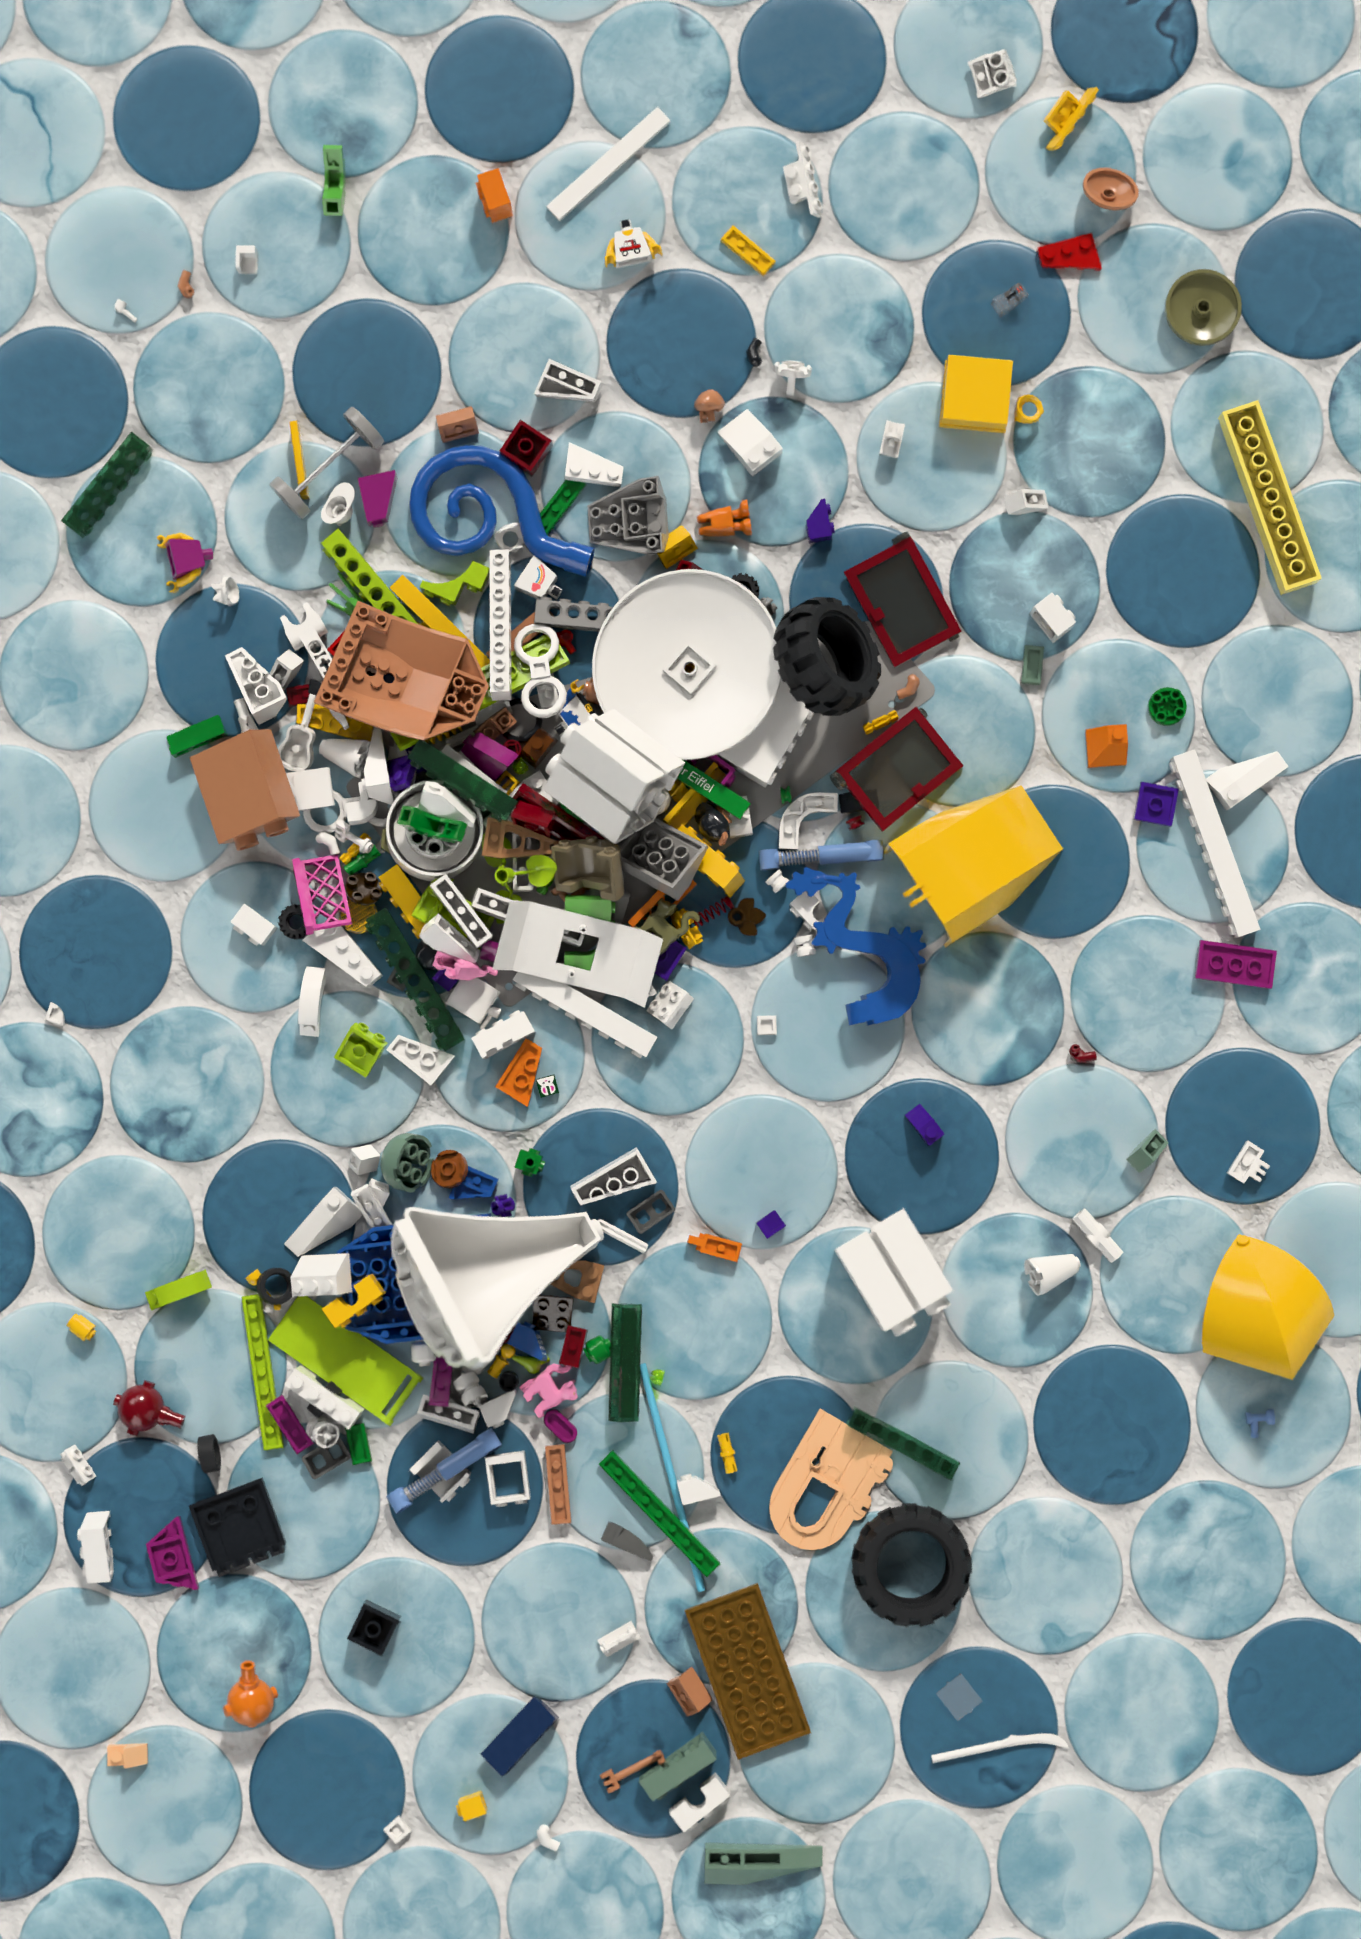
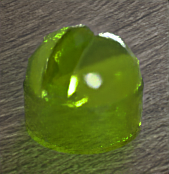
M522 758L517 759L513 764V770L516 774L522 775L529 770V767Z
M660 1369L653 1370L651 1372L653 1376H650L651 1382L661 1386L665 1371Z

